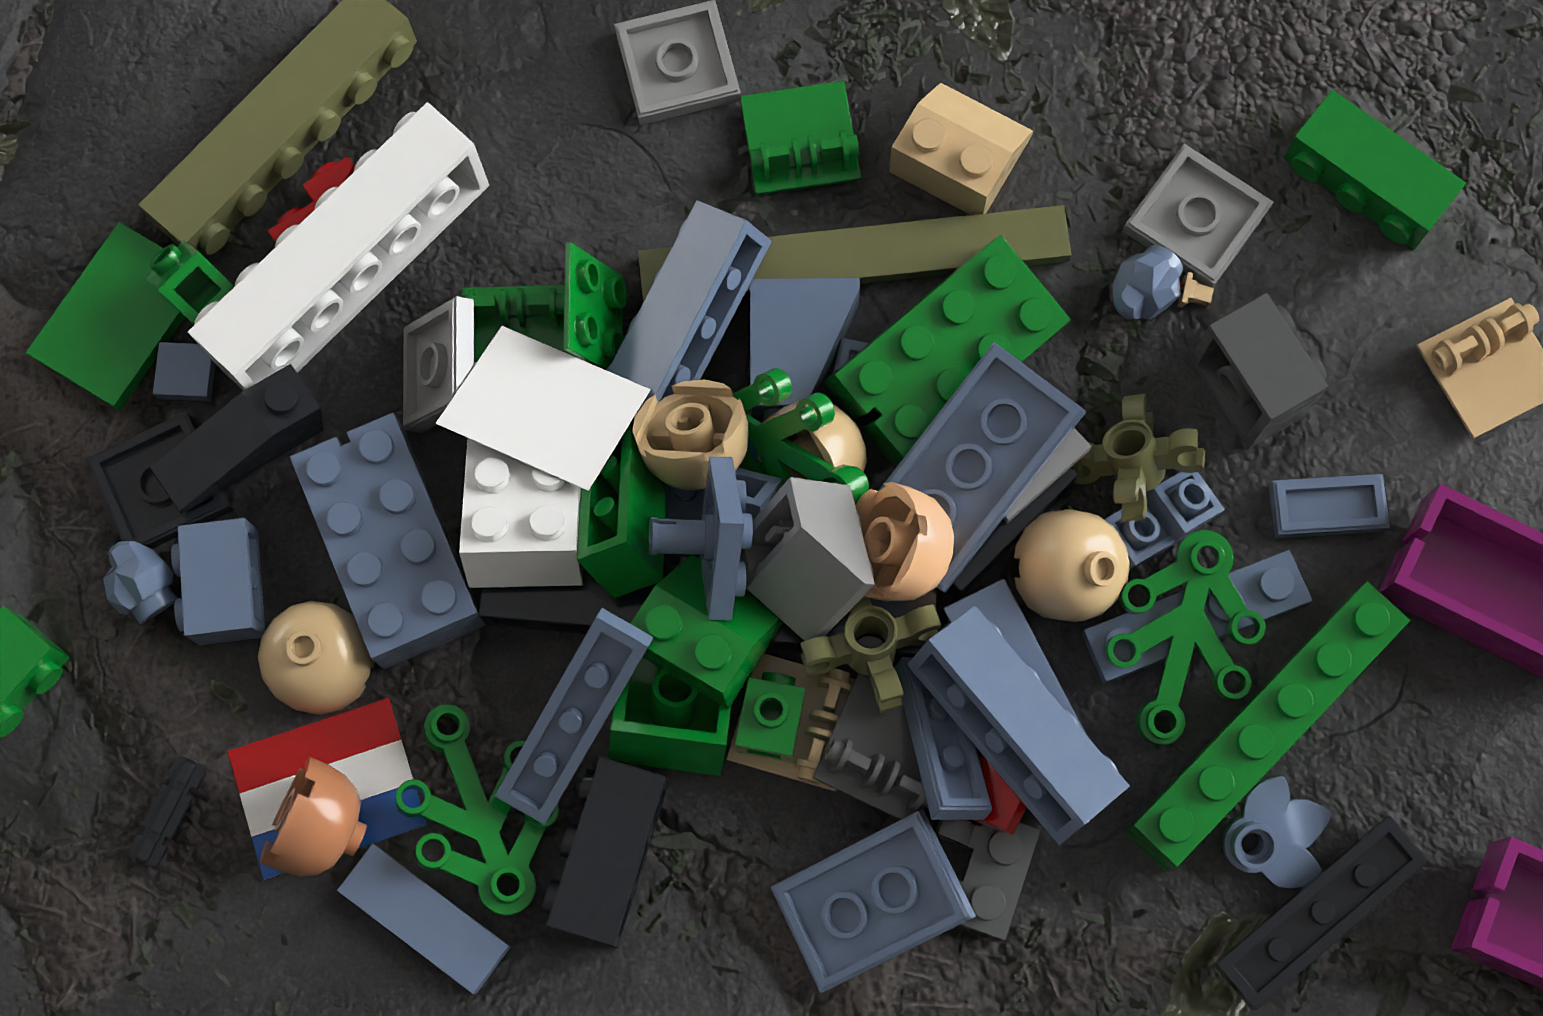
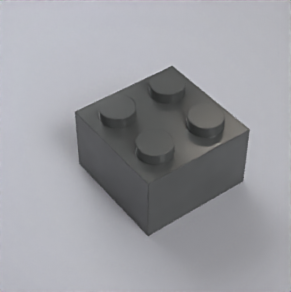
M1267 293L1210 324L1190 358L1248 449L1303 419L1329 387L1325 381L1327 376L1323 364L1313 352L1305 351L1295 336L1296 329L1290 314L1281 305L1275 306Z

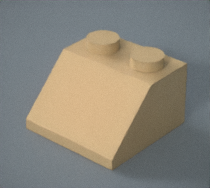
M940 83L916 105L892 145L889 172L969 215L985 214L1030 140L1033 131Z

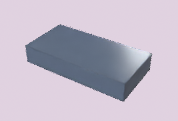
M1383 474L1274 480L1269 484L1275 539L1385 532L1390 528Z

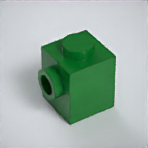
M185 240L177 247L174 244H170L160 251L150 263V268L153 271L145 278L194 325L196 317L203 308L212 302H219L234 288L198 250Z
M763 672L762 679L748 678L735 742L737 752L784 762H793L805 700V688L795 686L796 678L775 672Z

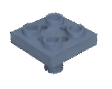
M709 456L702 520L658 519L657 517H651L649 523L650 555H699L709 620H732L735 597H744L746 590L745 562H740L741 549L751 548L753 522L752 515L745 513L746 483L745 480H736L732 457Z

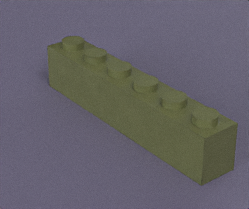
M342 0L138 204L152 223L177 245L185 240L204 257L219 251L227 242L230 231L245 216L248 217L255 214L264 205L267 194L282 179L291 177L299 170L304 161V156L319 141H326L337 131L341 119L355 104H362L367 101L374 93L377 82L392 67H399L409 58L413 46L417 43L409 19L387 0Z

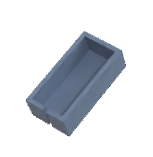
M394 413L348 431L350 443L343 445L337 437H334L289 456L370 657L383 669H387L486 626L479 616L480 607L472 588L468 586L464 569L407 433Z

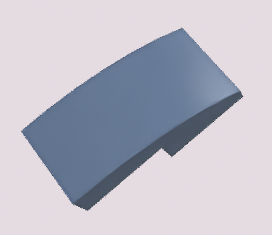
M1179 472L1146 494L1147 514L1145 519L1122 521L1121 509L1104 520L1116 529L1127 547L1130 572L1221 514L1225 509L1198 472Z

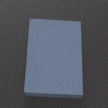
M924 810L909 815L771 887L820 993L976 917Z

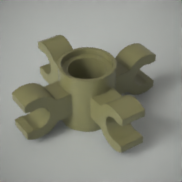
M1146 393L1124 396L1122 400L1123 421L1115 424L1106 432L1103 444L1095 445L1088 442L1091 445L1090 451L1073 465V470L1078 473L1075 484H1089L1095 482L1101 476L1115 475L1116 481L1114 483L1113 497L1115 504L1122 503V521L1146 518V492L1154 489L1162 482L1166 469H1175L1184 473H1195L1204 470L1205 450L1204 448H1198L1199 433L1197 429H1180L1173 432L1169 437L1154 438L1153 412H1146Z
M863 596L847 613L848 619L845 624V633L831 637H815L800 643L803 652L801 659L807 677L827 673L837 666L848 663L857 673L869 676L880 713L903 707L901 697L904 696L899 677L893 667L896 649L909 645H924L938 633L937 629L941 628V623L934 605L919 607L904 616L893 618L885 609L872 606L870 598ZM864 634H876L883 638L885 643L880 647L869 649L859 645L856 640Z

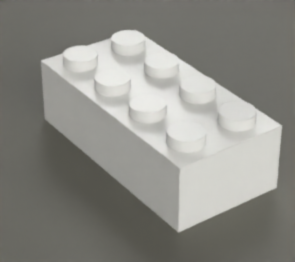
M467 438L459 554L469 588L583 585V566L577 561L581 487Z

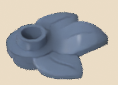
M1277 776L1265 779L1257 783L1247 794L1242 816L1234 819L1226 828L1222 840L1223 852L1227 860L1237 869L1248 873L1262 872L1269 881L1278 887H1304L1322 871L1319 863L1306 848L1312 845L1325 829L1332 813L1325 807L1310 800H1290L1289 786L1285 777ZM1249 833H1256L1258 837L1256 848L1250 852H1244L1242 849L1243 838Z

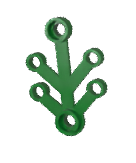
M772 368L756 376L754 384L735 393L732 392L737 400L740 398L746 412L761 403L766 406H774L788 399L792 393V384L790 378L783 370ZM814 393L801 399L795 409L764 423L746 414L749 430L748 442L754 445L762 462H754L747 446L744 459L738 468L782 478L783 486L792 477L787 467L788 465L810 480L850 485L855 505L860 497L869 490L868 479L865 473L858 467L845 464L834 467L786 438L804 429L814 432L832 423L835 410L831 400L826 395Z
M1200 530L1189 534L1181 541L1177 548L1176 562L1146 579H1134L1125 584L1119 598V603L1126 612L1131 614L1146 612L1153 607L1157 596L1185 583L1180 606L1130 634L1123 633L1111 637L1104 647V656L1107 662L1115 668L1122 669L1135 665L1139 661L1141 653L1171 637L1156 698L1142 705L1136 715L1135 722L1139 735L1151 744L1166 745L1173 743L1179 739L1184 731L1185 716L1179 707V702L1194 645L1214 677V690L1221 698L1227 700L1240 699L1246 696L1251 688L1252 682L1248 671L1241 666L1234 665L1204 613L1208 591L1211 592L1229 620L1227 633L1236 644L1250 645L1257 643L1264 636L1266 626L1260 614L1247 609L1228 574L1234 560L1233 551L1228 541L1214 531ZM1201 548H1208L1213 552L1215 561L1211 568H1204L1198 563L1197 553ZM1132 586L1141 587L1146 593V601L1142 607L1132 605L1128 599V592ZM1243 617L1250 619L1255 626V632L1249 639L1242 637L1237 629L1238 622ZM1119 640L1126 641L1132 648V655L1126 662L1119 661L1113 653L1114 645ZM1228 672H1234L1240 678L1241 686L1236 693L1228 692L1223 685L1224 676ZM1159 711L1167 712L1172 718V726L1165 733L1158 731L1154 725V717Z
M454 705L438 706L426 717L423 737L426 744L432 750L444 753L464 809L431 795L428 786L424 782L415 779L407 780L399 786L395 796V805L397 810L406 817H423L476 841L485 863L452 851L448 840L437 833L426 834L418 841L414 852L415 860L424 870H441L477 886L480 901L490 912L500 916L518 914L530 904L534 897L536 882L528 866L544 831L550 828L558 817V804H556L545 825L522 812L525 824L508 855L499 832L511 805L495 797V794L512 766L510 755L515 751H520L526 741H516L506 749L503 756L504 769L488 802L465 743L470 731V722L466 713ZM442 718H451L457 723L458 730L452 735H444L438 730L437 722ZM410 789L418 790L422 794L424 802L419 807L410 808L402 801L403 793ZM427 843H437L443 849V857L436 862L427 861L422 855V847ZM502 876L514 878L518 885L517 892L510 896L501 894L497 889V880Z

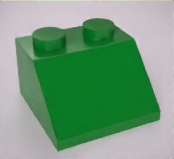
M691 554L655 585L630 624L653 637L642 658L729 709L783 624V621L748 589L745 590L744 597H735L732 620H709L700 559Z
M641 658L614 705L608 759L619 763L721 776L727 745L731 706L727 709L646 659Z

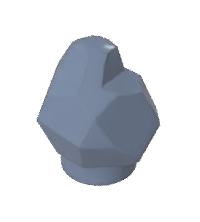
M1152 245L1144 253L1135 254L1123 261L1113 282V301L1118 313L1126 319L1150 321L1166 310L1181 294L1179 277L1183 272V265L1180 259L1169 249Z
M121 541L111 547L108 555L112 567L106 573L103 580L107 600L119 614L128 615L132 612L137 621L143 624L175 603L177 596L170 588L173 584L174 573L152 549L136 541Z

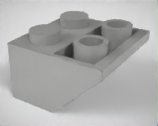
M790 477L752 521L753 535L751 548L741 549L740 561L745 562L746 589L804 641L826 636L875 585L873 566L868 559L861 531V518L856 510L850 485Z

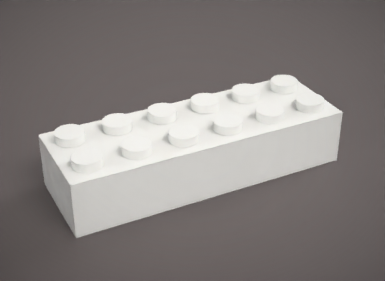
M428 102L417 112H410L397 123L393 135L378 150L372 149L359 159L354 168V173L339 187H332L322 194L315 205V210L301 224L292 225L287 228L277 239L275 248L260 263H253L240 273L236 279L235 287L219 302H212L201 310L196 317L195 325L188 331L190 336L212 361L243 391L289 364L298 373L489 186L474 143Z

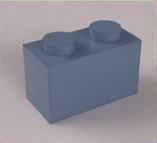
M245 518L178 526L179 543L172 545L171 560L175 575L181 577L182 598H176L174 605L175 620L179 631H184V636L199 646L261 638L265 632L258 530Z

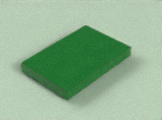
M118 222L28 348L26 354L120 411L156 360L159 342H168L185 318L175 306L145 279L153 271L150 268V263L164 248Z

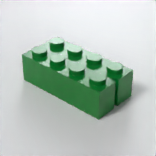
M999 235L983 246L824 381V384L854 420L867 414L873 408L877 411L880 417L869 421L862 429L892 465H896L903 460L993 342L1023 362L1071 319L1005 238Z

